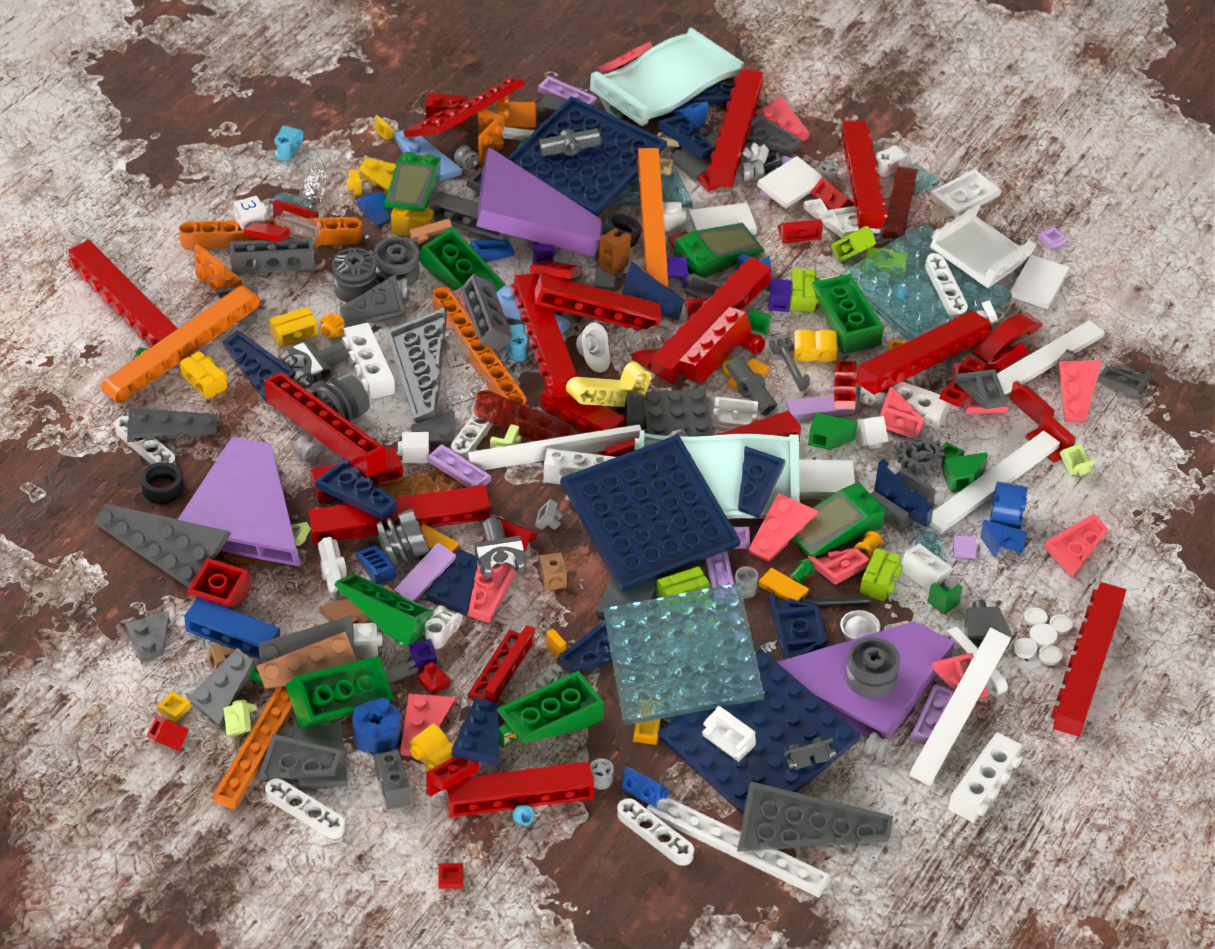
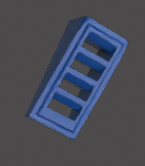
M471 240L470 246L485 262L514 256L515 254L509 240Z
M376 545L355 553L356 558L374 583L379 585L396 578L395 566Z

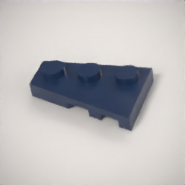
M631 262L622 294L660 304L661 315L679 320L685 300L656 280L652 275L645 272L637 264Z
M745 446L738 510L740 512L757 518L760 517L786 465L785 459Z
M882 459L878 463L874 491L908 512V516L915 522L927 527L932 521L934 508L915 489L910 490L903 483L904 478L899 473L895 475L887 467L889 463Z

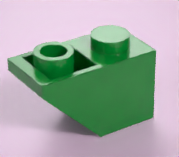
M815 413L810 428L808 445L830 450L853 441L856 438L858 422Z
M987 452L945 459L943 476L950 492L962 491L981 477L986 468Z

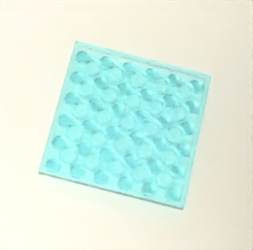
M923 222L840 274V276L851 274L872 309L909 341L954 319L948 315L925 268L927 257L930 254H938L930 248L933 241L931 237L936 230L927 222ZM944 258L967 303L966 313L972 310L975 312L984 311L982 303L990 300L994 310L1011 300L1012 294L998 282L987 288ZM943 276L937 277L941 281H947ZM945 292L948 296H955L953 292Z
M740 583L603 609L624 725L714 709L718 706L725 707L765 699Z

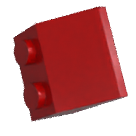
M427 93L425 105L426 119L433 117L440 111L448 110L449 106L454 103L467 101V96ZM465 120L455 126H465Z
M207 558L189 586L187 594L227 607L241 605L251 589L249 571Z

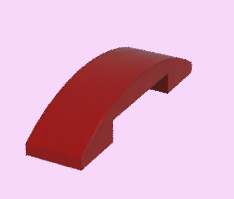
M1028 313L1014 315L992 330L976 347L973 355L988 363L1000 354L1004 348L1025 333L1030 336L1041 328L1043 323Z
M966 356L957 374L983 371L986 363ZM953 379L950 385L945 387L939 399L961 407L970 395L957 385Z

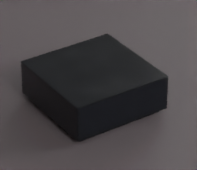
M779 152L767 156L765 163H763L765 173L783 165Z

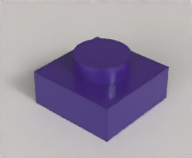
M432 640L409 645L411 658L416 663L414 667L425 666L431 662L437 663Z

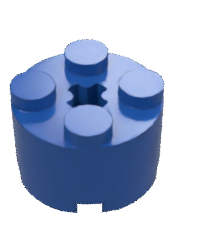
M997 481L990 521L1021 530L1028 487Z
M386 698L368 701L355 707L352 723L353 740L356 747L364 753L365 751L372 752V755L393 751L401 739V717L398 709Z

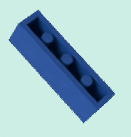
M197 598L184 615L187 632L234 650L238 648L244 654L260 659L259 643L280 637V628L273 624L265 623L252 616L236 612L232 608H226L201 598Z

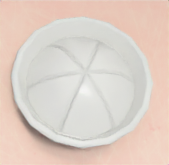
M861 610L845 614L840 624L847 641L880 632L881 628L879 620L873 614Z

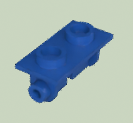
M625 767L622 790L655 808L658 806L659 800L668 798L670 792L665 785L646 777L638 771Z

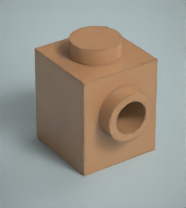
M562 552L539 555V573L544 591L566 588L567 571Z

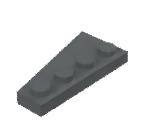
M129 408L127 442H135V438H145V441L155 440L157 436H167L168 439H172L180 434H186L188 437L216 435L217 414Z
M352 615L259 643L260 664L346 632L354 652Z

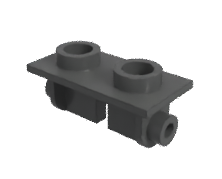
M693 273L687 276L686 281L689 283L683 289V292L699 298L705 297L709 300L714 295L716 289L721 288L723 284H718L711 280L707 284L705 278Z
M824 736L813 739L810 745L803 746L802 743L789 746V750L784 754L785 757L790 756L791 758L787 760L789 769L794 768V770L811 766L810 756L814 757L815 764L831 761L832 757H836L835 748L829 747L833 742V738L826 740Z

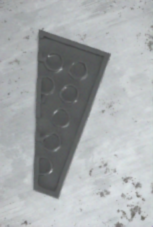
M751 782L748 789L737 852L888 842L893 816Z

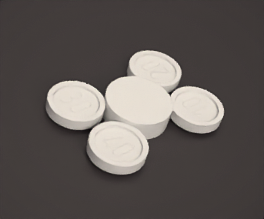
M1036 607L1029 608L1024 615L1026 624L1032 627L1029 638H1020L1015 641L1013 648L1015 654L1021 658H1032L1035 656L1038 648L1040 649L1039 659L1042 663L1049 666L1058 665L1062 660V652L1055 646L1057 634L1066 635L1072 630L1073 624L1071 619L1065 615H1055L1050 619L1049 624H1046L1048 617L1044 610Z

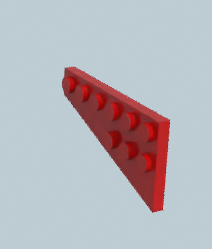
M509 77L503 80L502 84L495 85L489 88L488 91L465 102L454 103L449 106L448 110L440 111L433 117L404 130L405 138L441 134L525 86L523 79Z

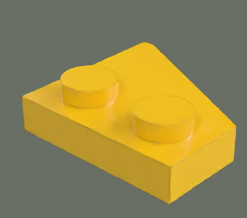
M365 158L359 168V176L368 180L373 186L383 188L384 193L387 195L396 164Z

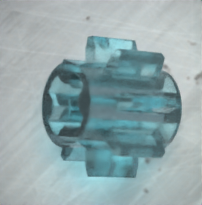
M926 531L922 536L917 535L915 546L921 544L934 555L939 556L943 540H938L937 533Z

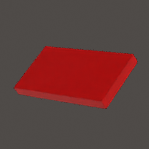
M543 260L530 265L529 273H542L554 277L572 279L583 274V267Z

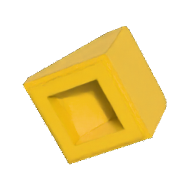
M378 115L375 116V132L387 141L392 139L393 133H396V131Z

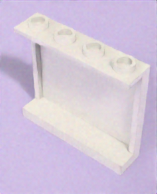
M977 205L972 209L969 208L963 215H958L951 223L947 222L943 228L937 229L931 237L933 241L930 248L989 288L1027 262L1036 244L1029 240L1020 247L978 218L976 215L980 205Z

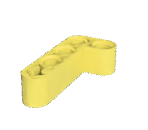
M630 362L624 368L620 380L574 377L567 383L566 391L580 404L625 407L627 394H644L645 397L651 381V374L637 362Z

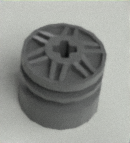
M348 248L335 255L333 259L334 293L339 299L344 302H350L377 285L376 260L372 253L360 248Z
M348 372L342 373L332 379L331 383H325L313 392L315 397L348 421L361 416L370 408L369 398L363 385L353 374Z
M412 508L398 514L400 524L397 526L390 517L387 518L390 527L387 530L382 521L376 523L381 546L385 555L392 561L394 566L400 565L397 554L401 553L403 560L407 562V550L409 549L412 550L416 557L430 551Z

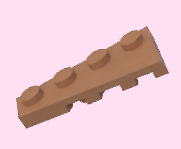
M343 632L256 667L265 689L285 687L296 676L356 662L357 660L347 634Z

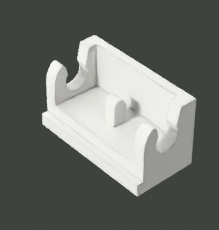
M715 397L712 428L732 430L755 422L757 420L758 402Z
M921 544L905 551L901 563L903 566L902 573L928 592L930 591V585L936 583L938 586H946L953 571L951 566Z
M720 706L716 708L703 724L706 726L702 732L703 736L738 762L756 745L755 731Z

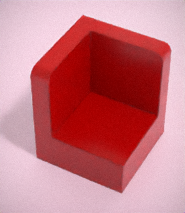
M156 715L146 737L179 751L189 729Z

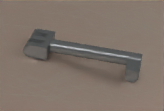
M786 337L785 343L782 338L777 339V345L774 340L769 341L773 355H782L801 392L807 390L810 385V377L808 374L802 377L790 354L794 350L791 338Z

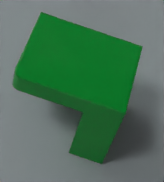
M933 583L930 585L928 603L945 615L960 604L963 587L958 584L950 590L945 585L940 587Z

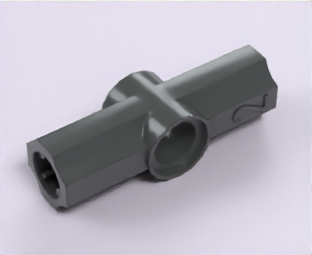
M598 128L581 132L566 129L559 136L539 140L542 157L563 152L565 155L573 156L580 149L601 145Z
M739 355L727 362L726 368L737 381V388L742 397H749L751 401H757L758 411L761 415H768L776 409L778 404L767 391L765 380L761 374L754 373L743 357Z

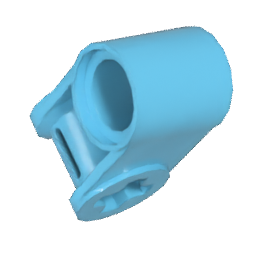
M288 126L281 127L280 132L275 137V144L277 145L275 157L278 160L287 161L292 158L303 141V130Z
M522 324L511 325L509 329L512 338L505 345V348L512 361H525L528 357L526 349L528 338L526 337Z

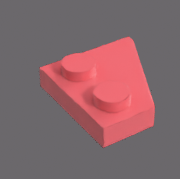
M973 653L935 661L931 666L955 691L974 656ZM986 686L978 700L986 699L989 696Z

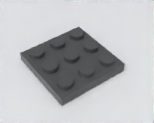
M705 389L646 392L644 399L647 434L668 436L671 432L682 429L686 431L688 437L713 436Z

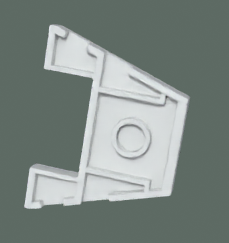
M821 199L804 201V210L817 220L821 219L822 223L840 238L859 230L854 206L828 210ZM870 229L873 234L880 233V229Z

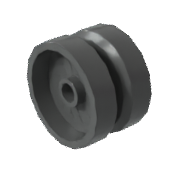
M392 237L380 241L375 246L376 280L379 283L384 282L394 274L397 280L407 278V287L418 280L420 274L419 249L413 241L402 237Z
M870 637L856 641L851 646L848 654V665L845 674L848 686L855 693L868 698H881L888 695L896 686L900 665L899 651L893 644L881 638Z

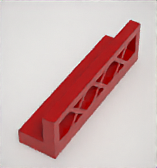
M526 625L521 633L508 630L468 692L469 699L498 701L533 646L535 628ZM512 638L516 640V642L510 648L508 643ZM507 655L500 664L498 658ZM496 672L492 679L489 680L488 674ZM485 688V696L478 694L477 691Z

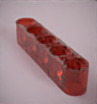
M897 166L883 238L904 240L916 183L917 169Z
M482 390L476 395L474 414L477 417L507 430L510 424L519 426V435L533 441L571 436L575 433L572 425L494 392Z

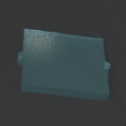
M917 163L907 168L903 167L901 171L892 175V179L914 196L924 191H929L930 188L939 184L938 179Z
M282 192L279 195H275L270 203L272 204L276 199L311 209L315 205V200Z

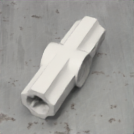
M331 537L323 538L318 543L322 577L327 583L330 598L338 601L346 596L334 585L337 580L347 576L344 557L340 555L337 540Z

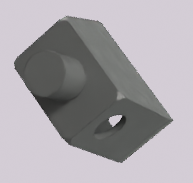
M976 600L972 604L973 608L967 609L964 634L978 649L990 627L1011 638V631L999 607H987L984 600Z

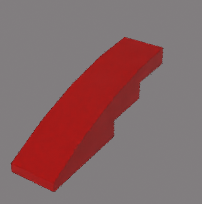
M835 361L834 409L855 410L856 361Z

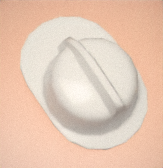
M589 323L577 338V350L585 358L586 363L593 371L598 373L605 372L610 365L607 332L601 324Z

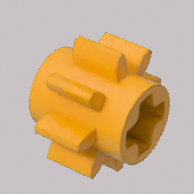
M330 312L319 320L322 323L319 329L324 337L335 339L344 333L342 327L345 326V321L339 314H332Z

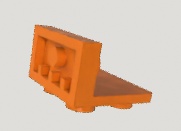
M509 95L497 101V114L503 116L504 127L536 129L535 102H509Z
M485 108L478 112L479 166L483 167L488 148L497 152L504 145L503 116Z
M198 244L194 246L195 274L200 281H204L213 291H217L220 288H238L242 285V279L224 266L221 261Z

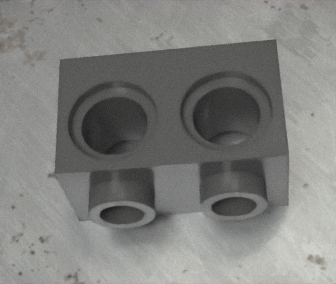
M398 749L374 754L375 773L386 809L411 805L410 785Z

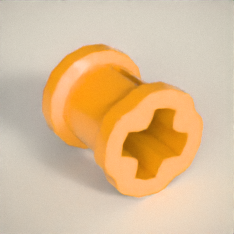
M867 531L863 541L858 542L854 548L870 559L873 556L874 550L882 546L883 540L877 532Z

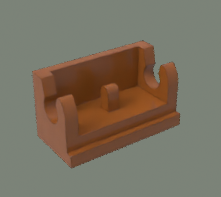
M613 229L606 235L600 236L598 267L612 276L617 275L629 266L631 235L626 232L620 237H615L614 235H617L618 229Z

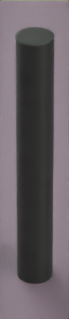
M870 596L801 599V603L818 605V607L870 605Z

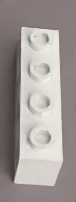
M369 323L344 328L342 343L348 349L349 361L351 364L354 363L356 377L361 378V384L366 390L369 399L395 394L394 377Z
M905 382L891 386L925 419L924 425L936 429L940 428L948 414L949 408L948 402L939 399L940 394ZM861 387L859 402L882 409L889 388L873 395Z
M547 448L544 461V482L560 484L561 477L615 457Z
M996 732L951 794L948 810L973 823L979 815L983 816L988 809L990 799H996L1000 791V785L1008 782L1013 767L1017 769L1023 758L1020 755L1022 745Z

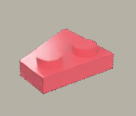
M889 388L880 416H884L886 429L910 438H914L916 434L919 438L925 419L895 388Z
M856 548L841 552H828V557L816 559L815 555L812 557L808 556V559L815 566L814 569L834 585L866 569L870 562V559Z

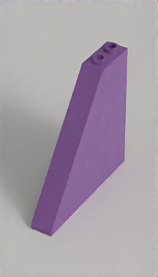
M488 148L483 163L476 226L595 257L597 250L600 249V236L603 235L601 219L495 150Z
M232 437L178 520L231 532V535L220 550L221 552L299 566L300 559L272 445L265 442Z
M913 621L777 663L861 735L869 738L873 732H876L880 738L890 739L938 676L931 664L935 661L951 658L955 641ZM876 637L885 639L899 651L900 665L896 686L888 695L881 698L860 696L852 691L846 682L845 674L850 648L856 641L863 638Z

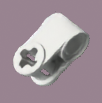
M897 145L878 152L876 155L877 173L880 174V177L885 178L900 170H904L909 166L911 156Z
M440 605L425 624V641L432 640L434 649L442 648L452 634L460 627L462 614H454Z

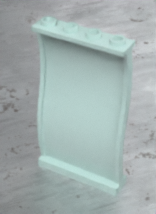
M690 28L687 34L673 37L654 46L630 64L616 71L603 75L597 71L592 73L590 90L636 123L644 126L648 124L649 119L677 109L711 85L726 78L739 76L744 62L693 28Z
M640 430L639 438H635V450L672 436L646 434L644 430ZM728 434L680 437L728 519L757 518L738 510L745 446L785 459L786 465L758 519H765L778 493L800 503L799 435L790 434L789 437L762 434Z

